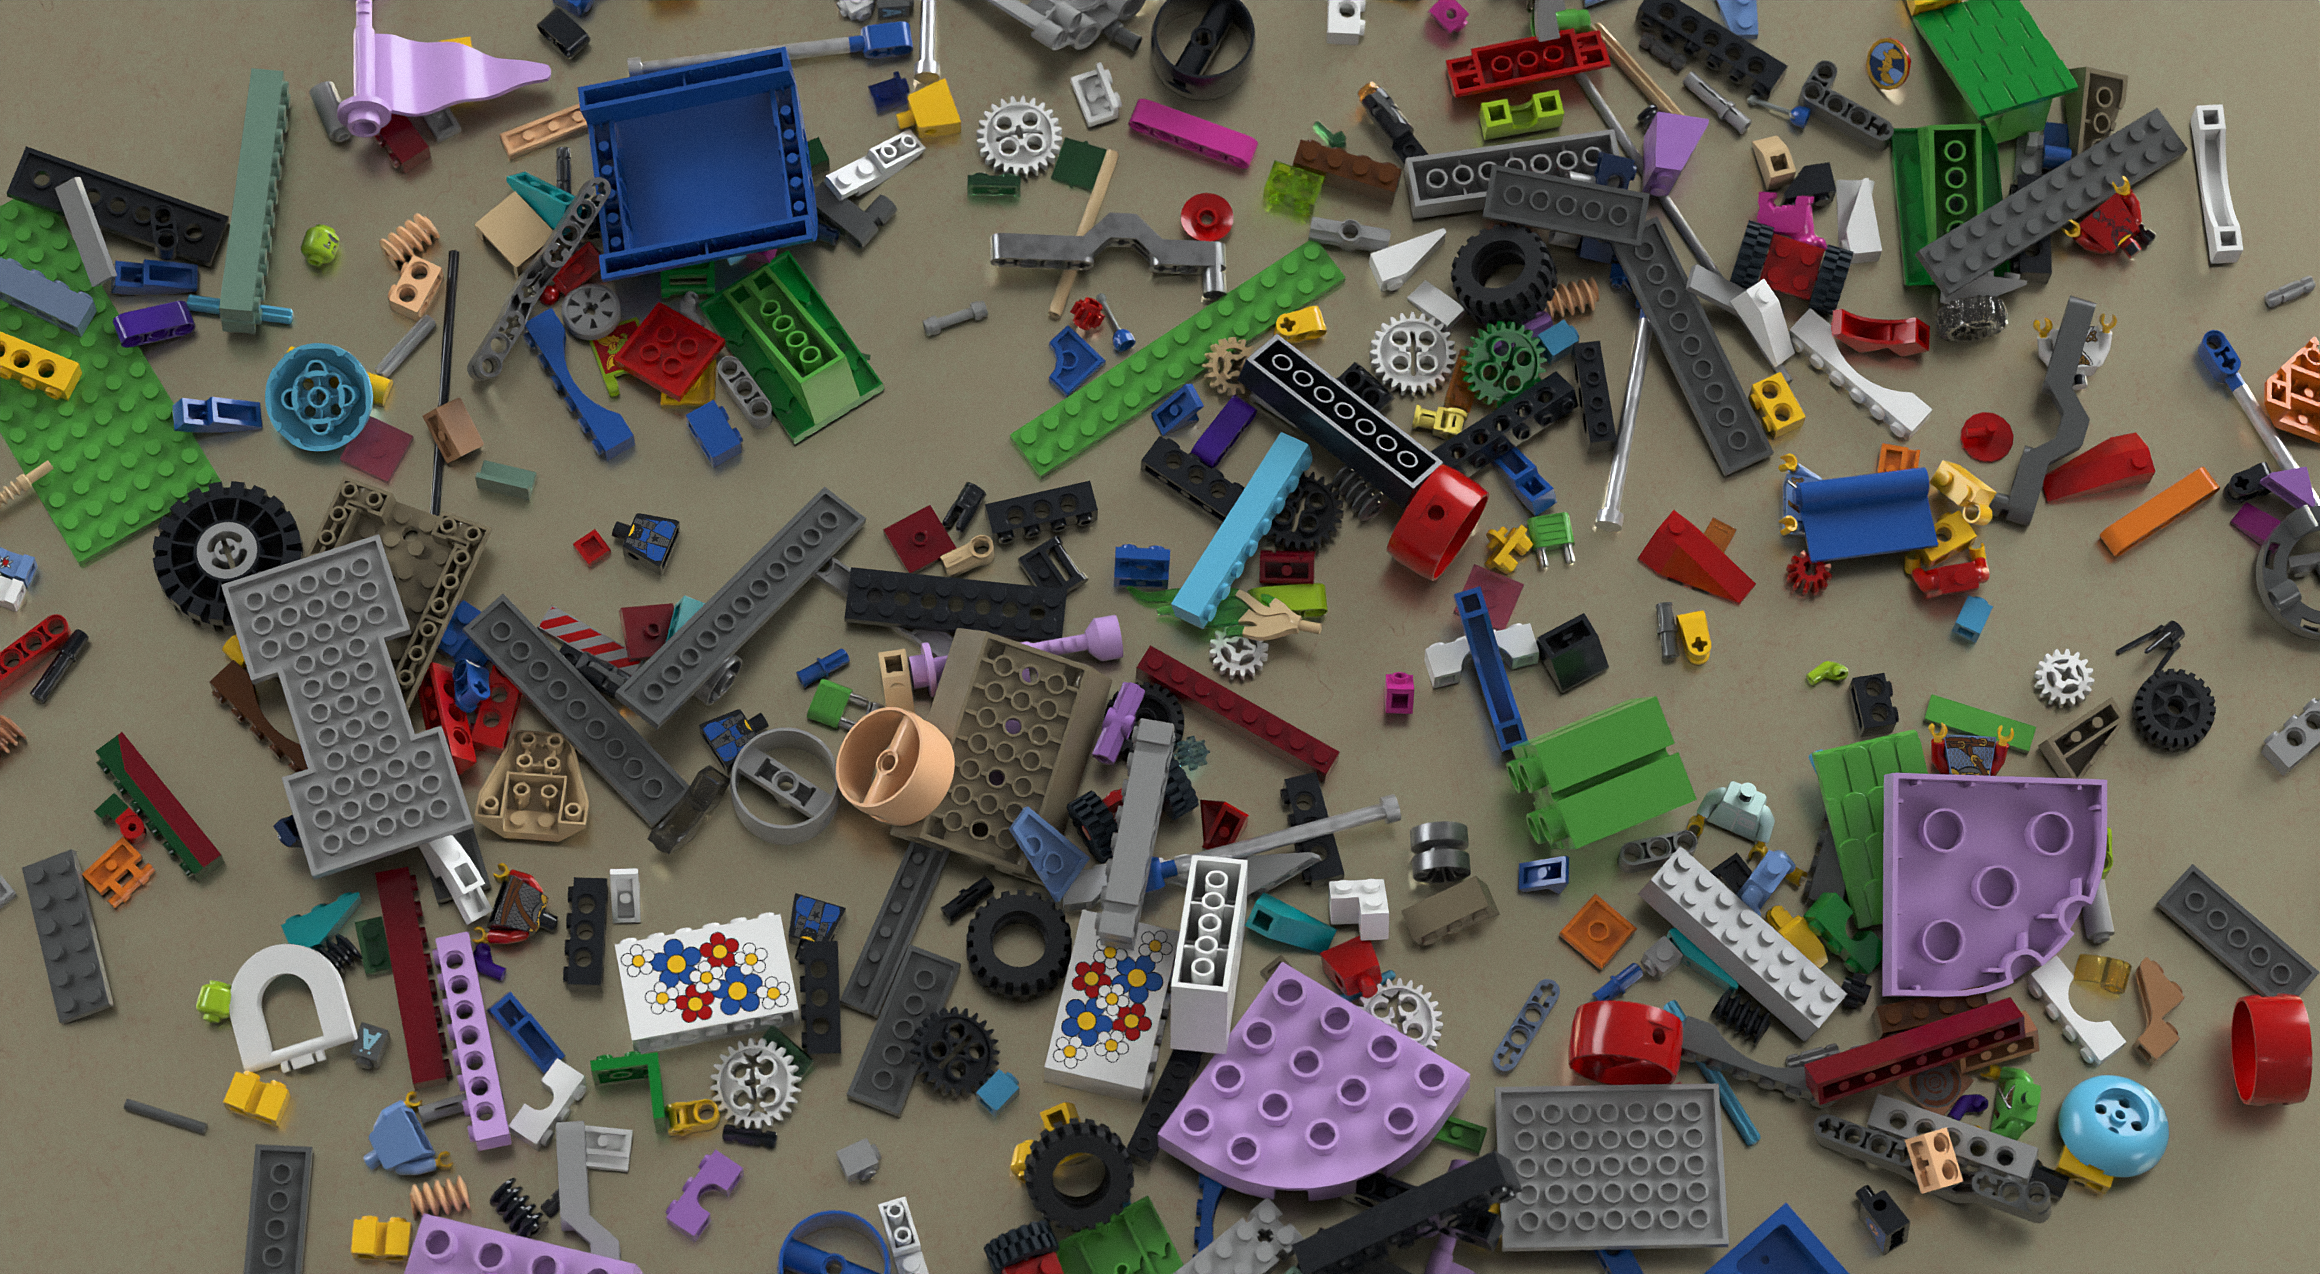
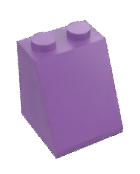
M1657 111L1644 136L1642 192L1651 193L1654 196H1668L1707 128L1709 119Z

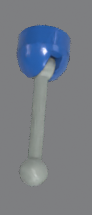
M1756 95L1748 97L1750 105L1758 104L1789 115L1790 121L1797 127L1804 129L1811 113L1810 108L1797 106L1792 110H1788L1759 100Z
M1100 293L1096 296V301L1103 306L1116 331L1112 338L1113 345L1117 352L1127 351L1135 345L1136 341L1131 332L1126 329H1120L1106 303V295Z

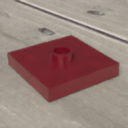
M931 505L883 529L884 535L907 573L916 574L941 561L940 556L957 549Z
M673 603L620 608L619 616L629 662L649 660L665 644L674 611Z

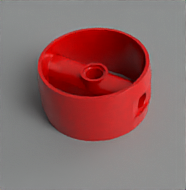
M1441 464L1427 478L1406 508L1391 535L1386 549L1387 552L1395 560L1416 574L1435 581L1451 564L1472 533L1487 505L1489 493L1461 472Z
M2280 993L2276 996L2261 997L2255 994L2240 997L2236 1001L2231 1024V1056L2236 1088L2244 1104L2265 1106L2266 1104L2274 1103L2292 1105L2304 1102L2308 1096L2312 1078V1040L2307 1011L2302 999L2298 995Z
M1594 1001L1582 1004L1576 1009L1571 1026L1568 1049L1569 1067L1579 1076L1606 1085L1672 1084L1676 1080L1681 1060L1683 1044L1682 1021L1668 1011L1640 1003Z

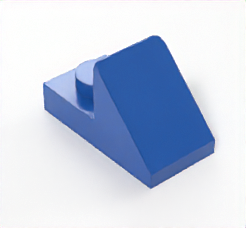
M1185 384L1155 409L1151 415L1162 436H1166L1197 422L1199 417L1196 413L1204 405L1193 384Z
M1568 856L1519 863V890L1522 892L1550 889L1559 894L1569 884Z

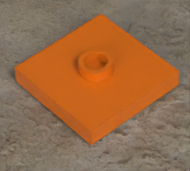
M1595 893L1561 930L1559 936L1599 970H1602L1632 937L1637 928Z

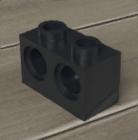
M1885 673L1852 678L1849 689L1860 737L1893 732L1896 723L1899 722L1897 707H1892L1890 698L1893 697L1892 684L1890 681H1886ZM1874 688L1878 691L1879 695L1871 696L1867 693L1866 689ZM1879 713L1885 720L1881 722L1873 719L1872 714Z

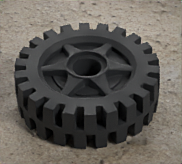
M2174 668L2168 669L2166 672L2161 670L2155 675H2151L2139 688L2132 706V717L2136 720L2134 723L2136 729L2141 730L2140 735L2142 738H2148L2147 742L2153 745L2155 743L2158 745L2157 748L2161 750L2168 748V751L2174 752L2176 749L2184 751L2187 747H2194L2207 735L2215 719L2214 696H2210L2211 689L2209 686L2205 688V682L2201 678L2199 680L2195 679L2196 674L2192 672L2189 675L2185 674L2183 669H2179L2177 672H2175ZM2168 706H2175L2180 714L2171 713Z
M1143 682V685L1139 686L1145 690V694L1136 712L1134 726H1138L1137 722L1141 718L1174 724L1175 744L1173 752H1175L1184 732L1182 706L1178 703L1176 696H1172L1167 688L1163 690L1159 684L1155 683L1152 686L1150 682ZM1118 691L1113 695L1112 700L1110 699V701L1108 702L1107 708L1105 709L1104 718L1109 708L1113 707L1114 702L1119 693ZM1133 729L1129 738L1124 740L1118 754L1126 762L1129 752L1134 753L1132 742Z

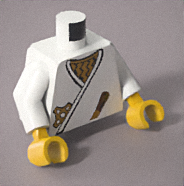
M2102 313L2100 315L2099 322L2103 326L2101 330H2099V326H2090L2072 384L2073 390L2086 388L2088 386L2086 376L2094 375L2096 369L2103 365L2111 346L2112 331L2110 329L2115 327L2117 323V318L2114 314L2112 315V322L2109 324H2104L2105 314ZM2045 318L2046 325L2043 329H2040L2039 320L2033 322V327L2039 332L2037 336L2039 357L2048 366L2059 329H2052V321Z

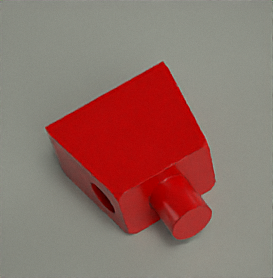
M1357 936L1320 953L1324 973L1346 996H1352L1361 992L1365 998H1371L1377 993L1378 987L1376 985L1382 982V975L1371 940L1361 941L1360 936Z

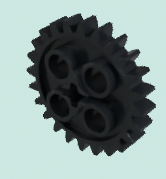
M1303 471L1297 488L1294 492L1289 493L1297 497L1295 499L1286 498L1283 510L1279 514L1277 513L1272 520L1266 540L1270 541L1275 538V547L1277 548L1281 544H1285V551H1289L1291 547H1295V551H1300V548L1303 547L1305 551H1310V546L1313 545L1319 551L1321 541L1329 545V536H1337L1336 528L1342 527L1340 519H1343L1344 511L1341 510L1343 508V501L1338 500L1339 491L1332 492L1333 483L1324 485V476L1315 480V472H1312L1309 477H1305ZM1305 492H1308L1309 494L1304 502V510L1301 511L1298 519L1297 528L1292 532L1291 529L1295 524L1296 514L1300 510L1303 495ZM1320 502L1323 505L1320 507H1314L1311 505V503ZM1279 517H1286L1289 520L1287 522H1280L1277 519ZM1312 525L1314 529L1306 530L1303 526Z
M954 1006L950 1012H948L946 1007L942 1008L939 1014L934 1011L929 1015L930 1019L925 1018L921 1021L923 1027L919 1026L915 1029L916 1034L919 1036L911 1039V1042L917 1045V1047L910 1050L911 1054L917 1055V1058L911 1064L920 1065L916 1075L925 1074L926 1077L923 1080V1084L931 1081L933 1083L931 1091L933 1092L941 1087L942 1096L947 1095L950 1090L953 1098L959 1096L960 1091L964 1097L968 1096L971 1090L976 1093L980 1089V1085L983 1086L988 1081L987 1077L991 1078L995 1074L991 1068L999 1065V1062L993 1059V1057L1000 1054V1051L992 1047L998 1043V1040L990 1039L989 1037L994 1030L984 1029L987 1023L986 1020L981 1023L977 1022L978 1013L968 1017L967 1008L962 1010L960 1014L957 1006ZM950 1027L958 1031L959 1038H954L950 1034ZM970 1035L971 1040L956 1053L954 1058L946 1063L943 1069H939L938 1065L953 1052L956 1046L961 1044ZM932 1046L939 1048L940 1057H936L932 1053ZM969 1047L977 1050L978 1059L971 1056ZM951 1066L959 1069L960 1077L952 1074Z

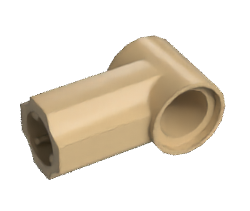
M977 535L972 538L970 543L940 556L949 577L954 578L977 566H986L992 563L995 558V550L990 537ZM981 546L989 548L988 552L982 555L977 554L975 551Z

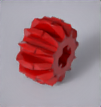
M1805 550L1800 552V557L1792 556V564L1787 565L1786 571L1790 573L1787 576V582H1795L1792 587L1793 591L1802 588L1803 596L1807 595L1808 590L1815 596L1818 594L1819 589H1827V582L1832 579V574L1829 573L1832 568L1831 563H1811L1810 557ZM1810 570L1814 574L1812 575L1811 573L1810 575H1807L1806 573H1808V571Z

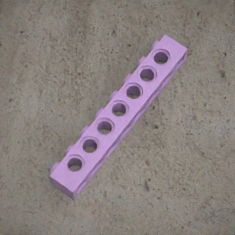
M469 932L435 938L437 948L432 949L435 966L441 965L442 973L437 974L440 991L446 990L447 995L446 999H442L445 1016L451 1015L452 1024H447L450 1041L456 1040L457 1049L452 1050L455 1066L461 1065L462 1074L457 1075L460 1092L466 1091L467 1100L462 1101L465 1117L471 1116L472 1125L467 1126L470 1143L476 1142L478 1151L510 1145L512 1143ZM453 963L462 964L457 969L449 968ZM458 988L467 989L463 994L454 993ZM463 1013L472 1014L468 1019L459 1018ZM469 1038L477 1039V1041L471 1045H467L464 1043ZM474 1063L482 1064L477 1070L469 1069ZM481 1088L487 1090L485 1094L480 1096L474 1094L476 1090ZM484 1114L492 1115V1118L488 1121L479 1120Z

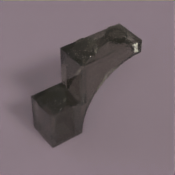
M711 765L700 770L675 808L651 831L647 840L652 842L656 849L669 855L691 841L706 813L717 807L730 784V778Z

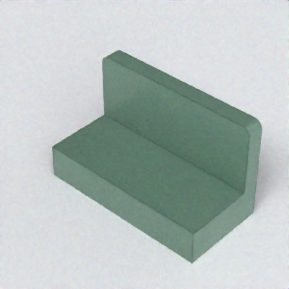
M484 460L481 472L476 473L475 479L478 489L530 501L537 473Z

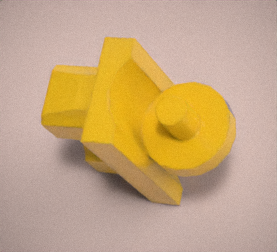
M1521 524L1518 528L1513 527L1506 536L1505 534L1508 530L1503 526L1498 531L1490 529L1486 533V537L1490 541L1486 548L1489 551L1494 550V552L1484 565L1489 569L1496 567L1504 574L1511 573L1518 564L1509 555L1511 550L1514 549L1522 556L1533 546V543L1525 535L1528 529Z

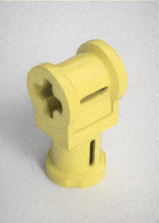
M1417 404L1412 428L1416 429L1418 426L1433 430L1432 435L1448 441L1462 432L1463 423L1467 420L1468 413L1458 408H1443L1439 406L1437 411L1423 409L1421 405Z

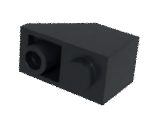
M1830 162L1804 166L1784 193L1780 205H1795L1797 196L1801 195L1814 197L1813 204L1816 206H1824L1833 201L1836 194V186Z

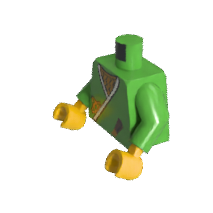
M1993 1064L1989 1066L1990 1071L1987 1074L1980 1073L1981 1076L1993 1081L1999 1077L2001 1078L1998 1084L1991 1132L2017 1141L2036 1122L2038 1106L2041 1101V1086L2033 1084L2032 1077L2025 1070L2005 1066L2001 1069L1999 1065Z

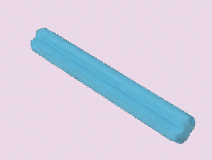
M197 295L188 296L187 305L189 310L220 315V299ZM260 304L262 321L291 324L293 319L292 309Z

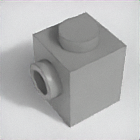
M1664 935L1644 952L1641 963L1646 972L1660 982L1680 964L1683 954Z
M867 1138L836 1152L837 1161L848 1183L859 1178L861 1181L873 1177L876 1174L875 1171L879 1169L878 1160L882 1159L875 1143L870 1145Z

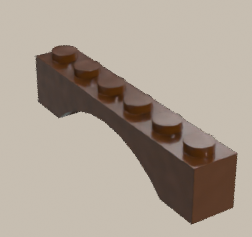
M232 660L209 682L213 698L221 705L226 703L232 709L230 713L238 722L242 723L245 721L251 727L249 731L257 740L261 741L264 739L270 745L268 749L276 758L281 759L283 757L289 763L287 767L293 774L308 769L301 745L283 736L268 722L259 708L255 684H252L249 674Z

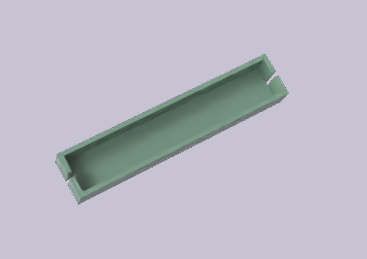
M251 68L219 305L222 329L225 332L255 334L256 324L261 325L262 322L260 304L261 300L264 301L266 286L263 283L264 276H268L269 269L267 252H271L272 247L270 228H274L275 224L273 204H277L278 201L276 183L281 178V165H279L280 157L284 155L285 146L282 139L283 133L287 132L288 125L286 109H290L291 103L289 81H285L284 71Z

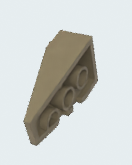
M2090 67L2068 69L2079 86L2078 91L2064 95L2071 159L2109 137L2110 132L2115 130L2117 125L2115 119L2119 110L2123 109L2126 102L2128 75Z

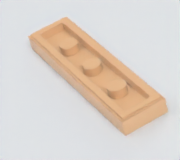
M579 103L499 134V137L509 160L587 131L588 124L580 111Z

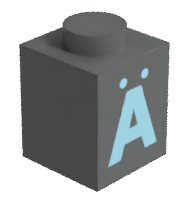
M877 0L878 19L909 17V7H914V0Z
M361 1022L357 1033L358 1038L354 1041L350 1051L351 1057L355 1064L362 1068L371 1069V1066L379 1068L391 1038L389 1031Z

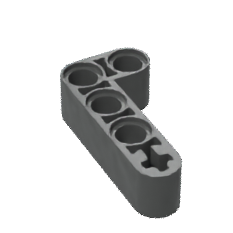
M1828 60L1818 62L1802 86L1798 105L1810 108L1811 116L1875 151L1885 150L1889 146L1894 132L1892 124L1881 116L1832 90L1837 76V67ZM1819 74H1826L1829 79H1823ZM1812 94L1817 99H1809L1808 97H1806V95ZM1829 107H1836L1839 109V112H1832ZM1852 120H1859L1862 122V125H1856Z

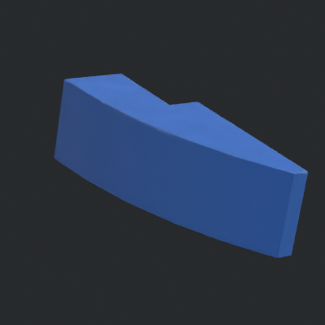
M144 259L143 263L115 261L114 263L117 277L111 279V293L167 295L197 291L198 265L147 259Z
M210 397L207 401L181 398L172 406L174 431L219 433L258 430L262 428L260 402Z
M1516 447L1491 462L1508 487L1535 516L1557 503L1554 488L1538 474L1537 467Z
M507 992L487 1009V1012L543 1074L550 1069L557 1058L561 1060L566 1056L532 1014L526 1011L511 992Z

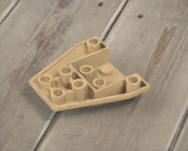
M516 730L478 793L475 820L503 838L560 842L585 829L589 802L575 748L561 733Z

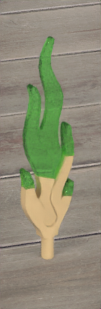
M1131 586L1127 587L1128 592L1133 597L1146 603H1172L1181 589L1172 588L1148 593ZM1236 588L1230 589L1227 598L1231 599L1221 600L1215 617L1212 621H1208L1204 627L1210 629L1234 625H1253L1252 627H1229L1226 629V634L1228 636L1244 637L1257 641L1272 640L1290 634H1298L1299 631L1320 634L1322 631L1321 623L1302 620L1300 615L1292 612L1277 598L1262 594L1261 600L1267 605L1264 606L1250 594ZM1170 605L1157 609L1158 615H1170L1178 618L1175 616Z

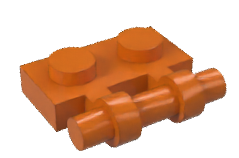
M122 837L83 872L82 877L101 896L111 889L115 894L107 902L115 909L122 902L126 903L131 898L130 894L140 885L144 886L149 882L148 878L156 870L149 863L140 870L136 864L143 859L142 855ZM129 872L133 877L122 887L118 881Z

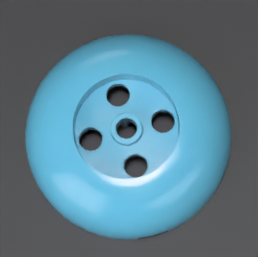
M312 343L289 351L272 369L266 384L265 403L268 416L274 428L291 444L308 451H329L348 444L363 430L372 411L373 390L365 368L351 353L335 345ZM332 377L339 379L337 388H333L330 385ZM307 378H310L314 383L311 390L304 388L303 383ZM321 392L326 395V399L323 401L320 400ZM334 404L340 406V415L333 414L332 406ZM309 405L316 410L313 417H309L305 412Z
M2101 1075L2082 1081L2068 1093L2059 1111V1130L2067 1148L2084 1165L2088 1167L2091 1164L2096 1168L2104 1170L2103 1174L2132 1177L2143 1174L2160 1161L2168 1145L2169 1123L2161 1103L2147 1088L2125 1077Z

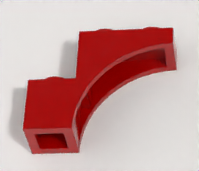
M1844 309L1833 310V321L1831 322L1832 335L1859 353L1889 348L1903 357L1929 351L1930 326L1916 317L1885 320L1855 315Z

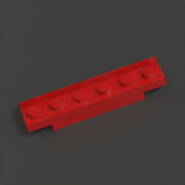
M1574 28L1559 31L1560 38L1539 42L1536 36L1472 48L1470 56L1445 60L1452 94L1455 98L1611 67V63L1600 30L1575 34Z

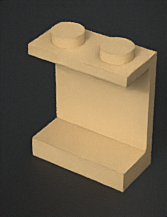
M516 191L475 223L477 236L483 242L488 239L513 265L515 275L518 278L541 251L553 232Z

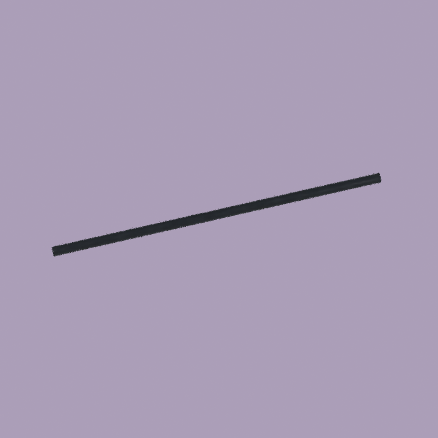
M450 250L448 257L437 407L449 402L460 254L457 250ZM435 442L429 513L440 516L444 457Z

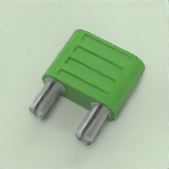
M1562 512L1536 516L1527 520L1530 539L1533 543L1532 549L1533 552H1537L1539 567L1549 566L1546 551L1563 549L1567 564H1570V560L1571 563L1575 562L1572 547L1575 545L1569 513Z
M822 678L809 707L807 718L836 729L840 726L851 730L857 722L843 717L849 702L867 707L869 699L854 694L853 689Z

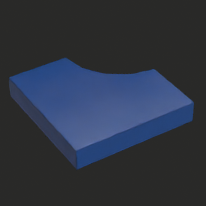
M1069 325L1049 342V346L1056 358L1055 369L1049 376V382L1066 398L1072 395L1106 363V360Z

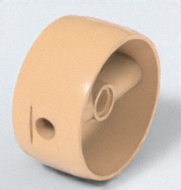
M897 707L880 708L862 717L843 740L836 761L838 787L843 796L853 806L869 814L874 819L895 826L910 825L927 817L944 799L953 779L955 766L954 752L947 737L936 726L923 720L915 713ZM876 766L877 774L871 784L872 775L874 772V768Z

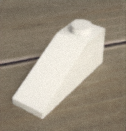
M1863 178L1844 238L1840 240V248L1854 252L1850 264L1879 261L1882 253L1869 178Z
M1445 228L1371 253L1369 266L1380 291L1387 289L1393 291L1402 287L1442 246L1446 236Z
M1765 279L1754 284L1730 301L1774 367H1777L1795 354L1780 302Z

